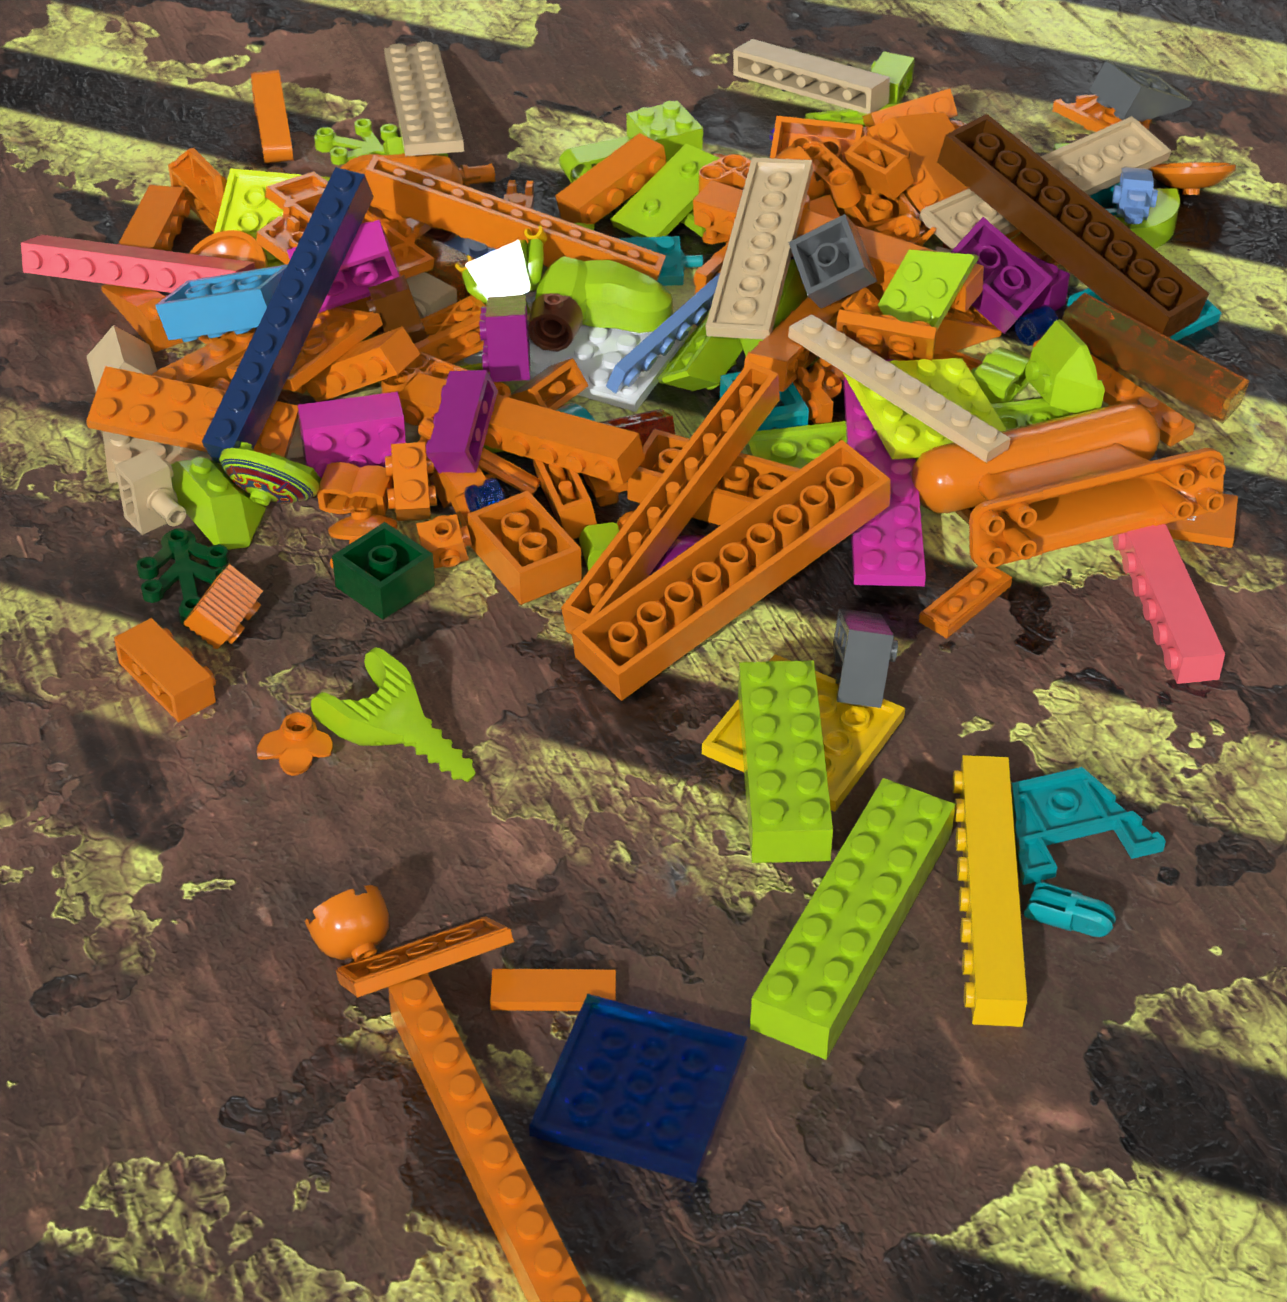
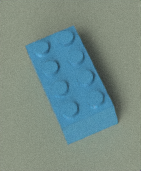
M288 264L187 280L155 305L168 340L182 339L183 342H189L203 335H208L209 338H216L229 331H234L235 334H242L258 327Z

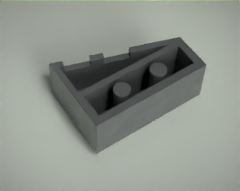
M838 609L833 639L834 666L842 667L841 673H836L835 677L836 684H839L837 702L881 708L889 662H895L898 651V640H894V633L891 632L889 625H887L881 614Z

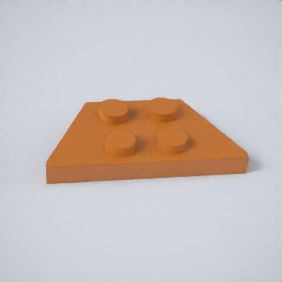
M1095 94L1077 96L1074 103L1066 104L1062 99H1057L1053 103L1052 111L1094 132L1122 121L1114 115L1115 109L1099 104L1096 101L1098 97ZM1152 119L1138 122L1149 130Z

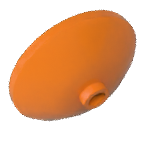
M1163 163L1153 166L1148 170L1152 171L1153 178L1163 185L1182 189V195L1200 194V188L1217 185L1231 176L1236 170V163Z
M236 230L214 233L200 241L189 253L255 262V269L268 268L267 256L263 247L257 244L256 239L251 235Z

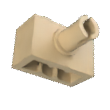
M149 449L115 465L124 517L140 534L144 535L165 524L178 526L185 520L186 510L178 504L177 495L172 487L173 469L165 458L161 459L152 449Z

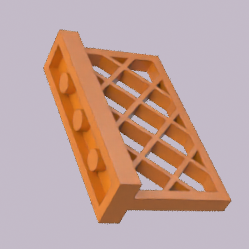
M471 295L422 318L426 334L434 335L414 345L419 352L451 364L482 351L484 340H481L479 321L481 307L486 305Z

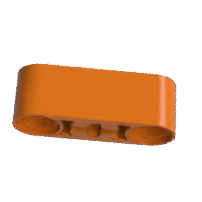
M810 141L801 146L817 168V171L814 172L816 181L818 182L822 179L824 182L825 196L831 194L834 204L839 208H850L856 205L861 199V194L853 171L819 141Z

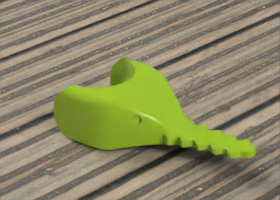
M375 647L366 653L364 660L368 674L379 688L377 693H373L369 698H362L358 701L351 699L340 700L325 692H321L312 698L311 710L316 720L340 738L360 746L404 744L406 747L413 746L415 747L416 755H427L428 763H439L441 772L451 771V778L453 780L462 779L469 782L475 777L476 772L472 767L473 760L463 758V751L452 748L453 741L443 739L442 730L432 728V720L424 716L413 680L407 668L381 648Z

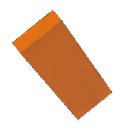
M978 566L920 612L919 622L941 636L949 638L1011 587L1012 577L996 567L982 568Z
M492 969L491 1011H615L616 970Z

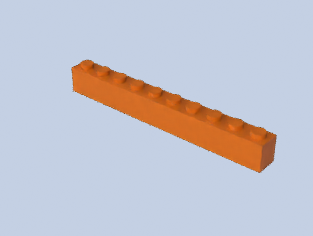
M375 154L365 170L366 179L374 196L370 204L372 207L383 208L397 213L401 217L412 218L426 223L432 228H441L455 233L461 238H469L484 243L490 248L498 249L517 240H526L528 244L529 241L524 233L525 229L529 228L534 236L539 232L538 226L541 225L547 235V241L544 244L543 265L548 268L554 261L563 256L581 261L611 260L639 271L656 281L659 279L666 255Z
M711 181L693 199L694 225L731 236L743 190ZM803 209L796 238L834 219ZM856 226L877 278L875 283L879 285L889 286L908 250L935 251ZM975 264L950 308L966 312L982 293L983 265Z
M750 361L746 364L561 607L567 633L572 635L571 631L649 576L779 402L778 373Z
M428 973L389 986L391 1018L527 1301L592 1302Z

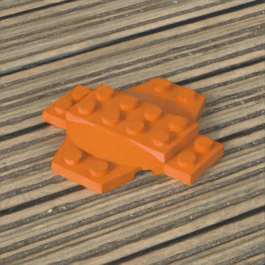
M313 171L266 186L265 197L283 210V217H276L257 231L256 243L285 265L288 264L290 259L287 250L297 247L328 181ZM370 205L362 223L380 220L394 254L400 276L405 275L407 279L433 269L435 258L415 245V241L432 227L415 219L404 218L397 213Z

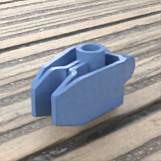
M1123 167L1120 175V185L1114 186L1112 203L1117 204V217H1123L1127 223L1137 225L1142 223L1143 220H1147L1149 208L1156 206L1158 190L1153 189L1152 171L1143 168Z

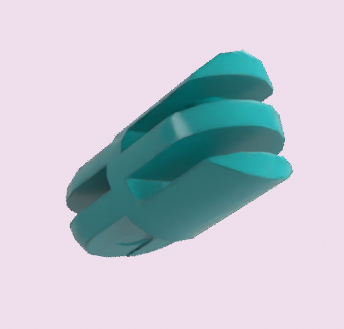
M1037 880L1034 887L1035 891L1032 892L1029 904L1024 912L1025 918L1094 937H1103L1112 931L1113 924L1116 922V915L1109 904L1084 896L1080 892Z

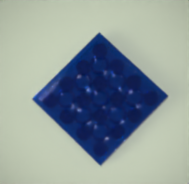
M587 994L529 1125L530 1136L696 1183L746 1051L747 1037Z

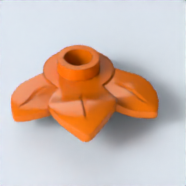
M296 712L287 715L283 719L279 730L269 732L263 736L257 747V758L262 760L279 759V765L283 772L296 776L309 769L313 757L331 756L333 742L328 734L317 730L316 723L309 715Z

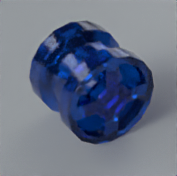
M494 478L484 480L480 486L473 484L465 488V500L470 512L505 499L501 486Z

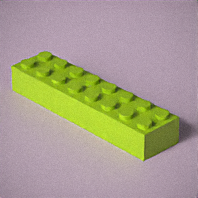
M885 778L881 780L754 993L751 1004V1030L827 1060L950 839L956 804Z

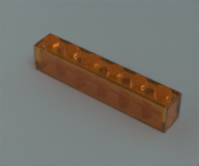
M1085 292L1065 310L1062 320L1087 345L1091 353L1223 424L1241 405L1250 382L1242 376Z

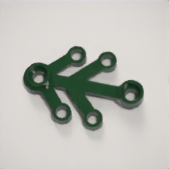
M177 528L167 532L162 537V549L153 557L139 559L136 565L138 576L141 579L147 580L141 585L143 599L149 603L160 601L164 597V593L179 579L184 599L179 607L180 621L184 627L189 628L184 625V621L201 599L197 595L194 577L212 584L216 577L226 568L223 566L229 562L228 549L224 545L217 544L207 547L197 543L196 537L191 531ZM191 555L207 560L210 566L219 568L211 569L190 560L189 557ZM170 559H174L175 563L160 578L155 580L154 578L159 575V569Z

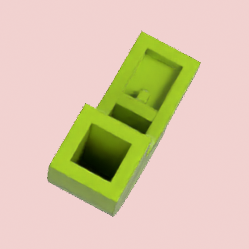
M1177 188L1157 189L1156 206L1149 208L1147 220H1143L1140 224L1133 225L1127 223L1123 217H1117V215L1114 217L1156 249L1169 241L1174 234L1180 205Z

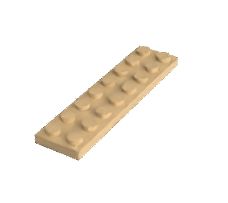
M752 158L706 322L707 336L762 340L768 335L770 336L792 255L789 242L796 239L813 172L812 160Z

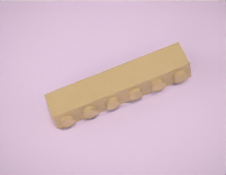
M751 39L734 49V76L865 114L875 112L889 103L890 77Z

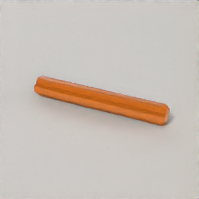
M426 416L421 421L417 432L423 437L431 439L434 419ZM483 447L478 464L480 469L521 492L528 490L532 495L536 492L540 484L539 478Z

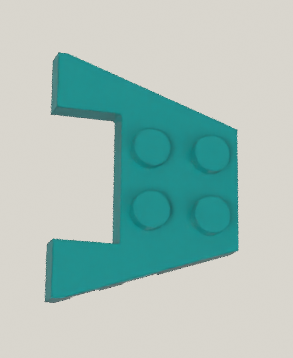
M1083 767L1012 783L1013 820L1020 881L1023 885L1037 882V880L1042 881L1056 877L1058 866L1046 846L1114 830L1131 859L1164 851L1166 843L1164 837L1157 831L1152 834L1142 825L1143 819L1134 811L1127 812L1115 802L1116 795Z

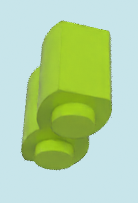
M998 347L992 353L989 352L986 355L983 363L978 368L971 370L990 404L1012 402L1016 395L1027 387L1029 382L1026 380L1025 367L1030 358Z

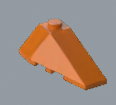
M110 284L101 286L102 292L145 342L150 345L154 352L183 343L182 339L168 340L155 307L166 295L147 289Z

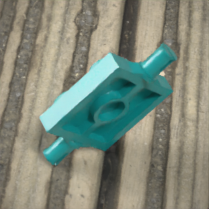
M679 236L620 238V240L666 255L658 282L663 286L684 285L685 268L703 266L702 254L684 255L680 247Z

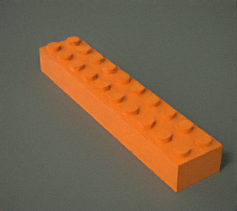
M839 441L571 631L575 657L621 701L889 507L890 478L845 441Z

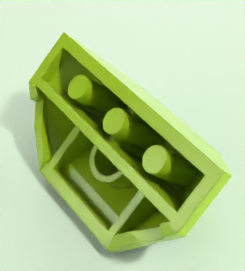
M706 319L685 339L683 345L657 377L659 383L690 391L703 388L711 390L718 387L721 375H725L736 364V359L743 350L740 339L707 336L705 328Z
M1056 320L1032 349L1030 361L1027 362L1025 367L1026 380L1052 407L1074 414L1099 409L1102 406L1105 387L1102 380L1097 378L1096 366L1089 349L1063 320Z
M196 457L192 460H182L171 464L174 476L171 478L172 487L177 495L178 504L186 510L185 513L212 544L224 545L228 550L249 547L265 514L266 507L250 500V494L236 486L222 466L209 458Z

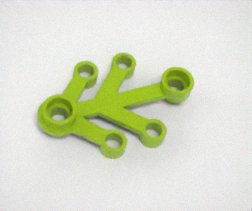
M366 118L358 119L354 123L355 133L361 136L364 141L337 136L334 130L329 127L318 129L314 136L316 150L324 153L330 152L331 162L335 165H343L349 160L362 155H385L383 145H381L372 132L371 121ZM384 124L380 127L382 140L385 141L386 139L398 137L396 125Z

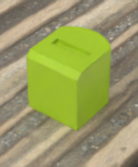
M617 523L588 525L582 530L579 542L588 570L592 568L619 532Z

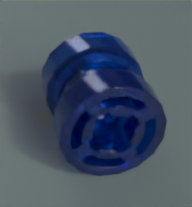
M1047 305L1040 306L1033 310L1032 313H1027L1016 320V334L1024 344L1032 346L1035 341L1043 337L1056 320H1059L1058 316L1051 307Z

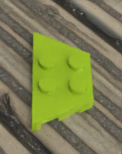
M908 250L878 303L882 314L891 315L899 321L910 323L913 321H923L930 324L931 327H937L938 330L979 256L976 254Z

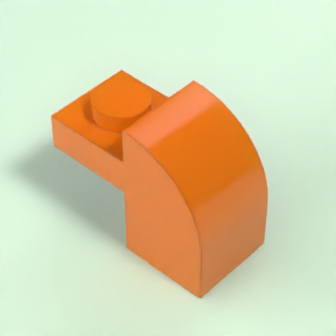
M479 467L476 473H438L436 471L430 477L432 484L435 485L436 493L443 508L453 505L462 526L467 525L468 527V513L492 504L484 487L488 481Z

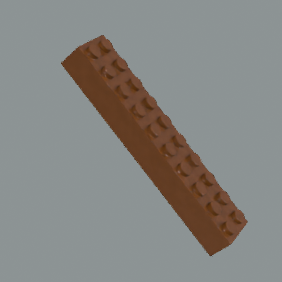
M985 114L946 134L937 163L1157 345L1198 320L1210 293L991 116Z

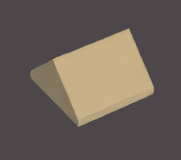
M115 325L110 328L86 356L95 391L98 389L105 366L147 375L157 371L150 345Z

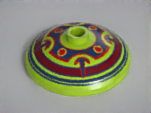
M227 448L221 452L219 461L223 470L236 486L250 494L249 498L253 502L266 506L270 502L290 504L309 500L318 493L319 483L311 475L283 460L241 448Z

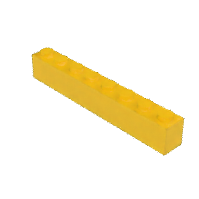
M962 755L960 771L954 770L953 793L960 794V799H955L954 821L961 822V828L957 827L956 851H963V857H958L957 879L958 881H964L965 887H960L959 911L966 912V918L961 919L960 938L961 943H968V950H963L962 973L963 975H970V982H965L964 1007H969L972 1010V1025L1023 1027L1027 1005L1009 757Z

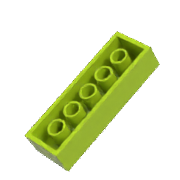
M814 660L739 662L738 700L751 863L831 861L833 825Z

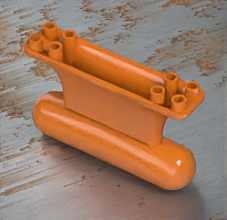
M1120 403L1001 431V433L1011 438L1009 449L987 463L956 443L934 447L922 453L917 459L911 476L914 487L919 491L920 504L935 513L948 514L975 507L969 518L970 556L979 567L995 568L1002 564L1022 559L1027 560L1046 552L1128 531L1186 520L1190 517L1209 512L1215 513L1224 504L1223 480L1226 468L1223 456L1213 448H1203L1150 461L1160 441L1158 422L1147 408L1134 403Z

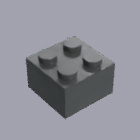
M846 214L789 242L807 295L821 309L877 282L859 230Z

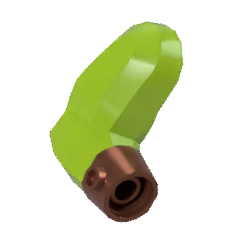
M563 256L554 261L545 271L537 287L535 301L532 303L530 313L529 336L534 344L542 350L558 352L566 349L572 343L581 325L597 328H615L638 333L653 332L673 314L672 294L655 279L621 263L611 260L581 261Z

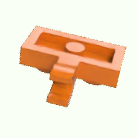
M814 362V368L811 373L803 366L798 367V378L793 384L809 408L808 420H812L814 424L832 423L834 402L822 389V380L825 376L824 369L818 362Z

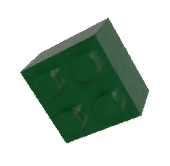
M386 522L332 555L335 587L382 620L435 586L433 554Z

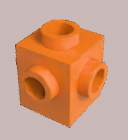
M457 514L441 515L433 520L416 524L421 546L433 554L434 569L453 567L460 562L469 560L466 547L472 546L467 525L460 526Z

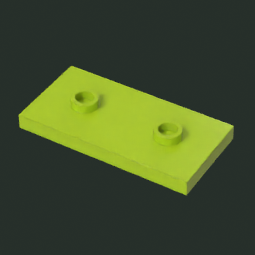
M686 143L611 218L613 226L639 238L667 236L693 209V199L698 195L700 168L720 158Z

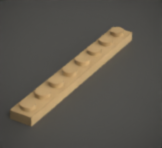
M811 314L789 326L788 337L984 462L987 463L1009 449L1011 438Z

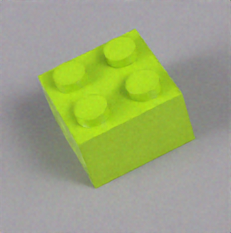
M678 100L667 101L661 105L649 108L644 107L638 111L627 113V137L633 138L641 133L662 144L667 162L686 143L703 150V127Z

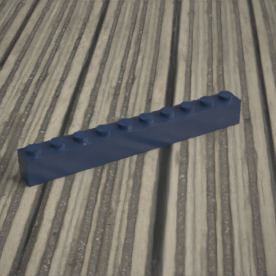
M335 167L202 440V444L214 462L220 463L219 458L224 449L239 448L241 442L251 444V448L254 449L374 198L365 174Z

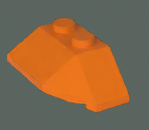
M193 147L168 164L171 187L184 188L185 199L189 200L190 209L214 232L227 178L222 176Z

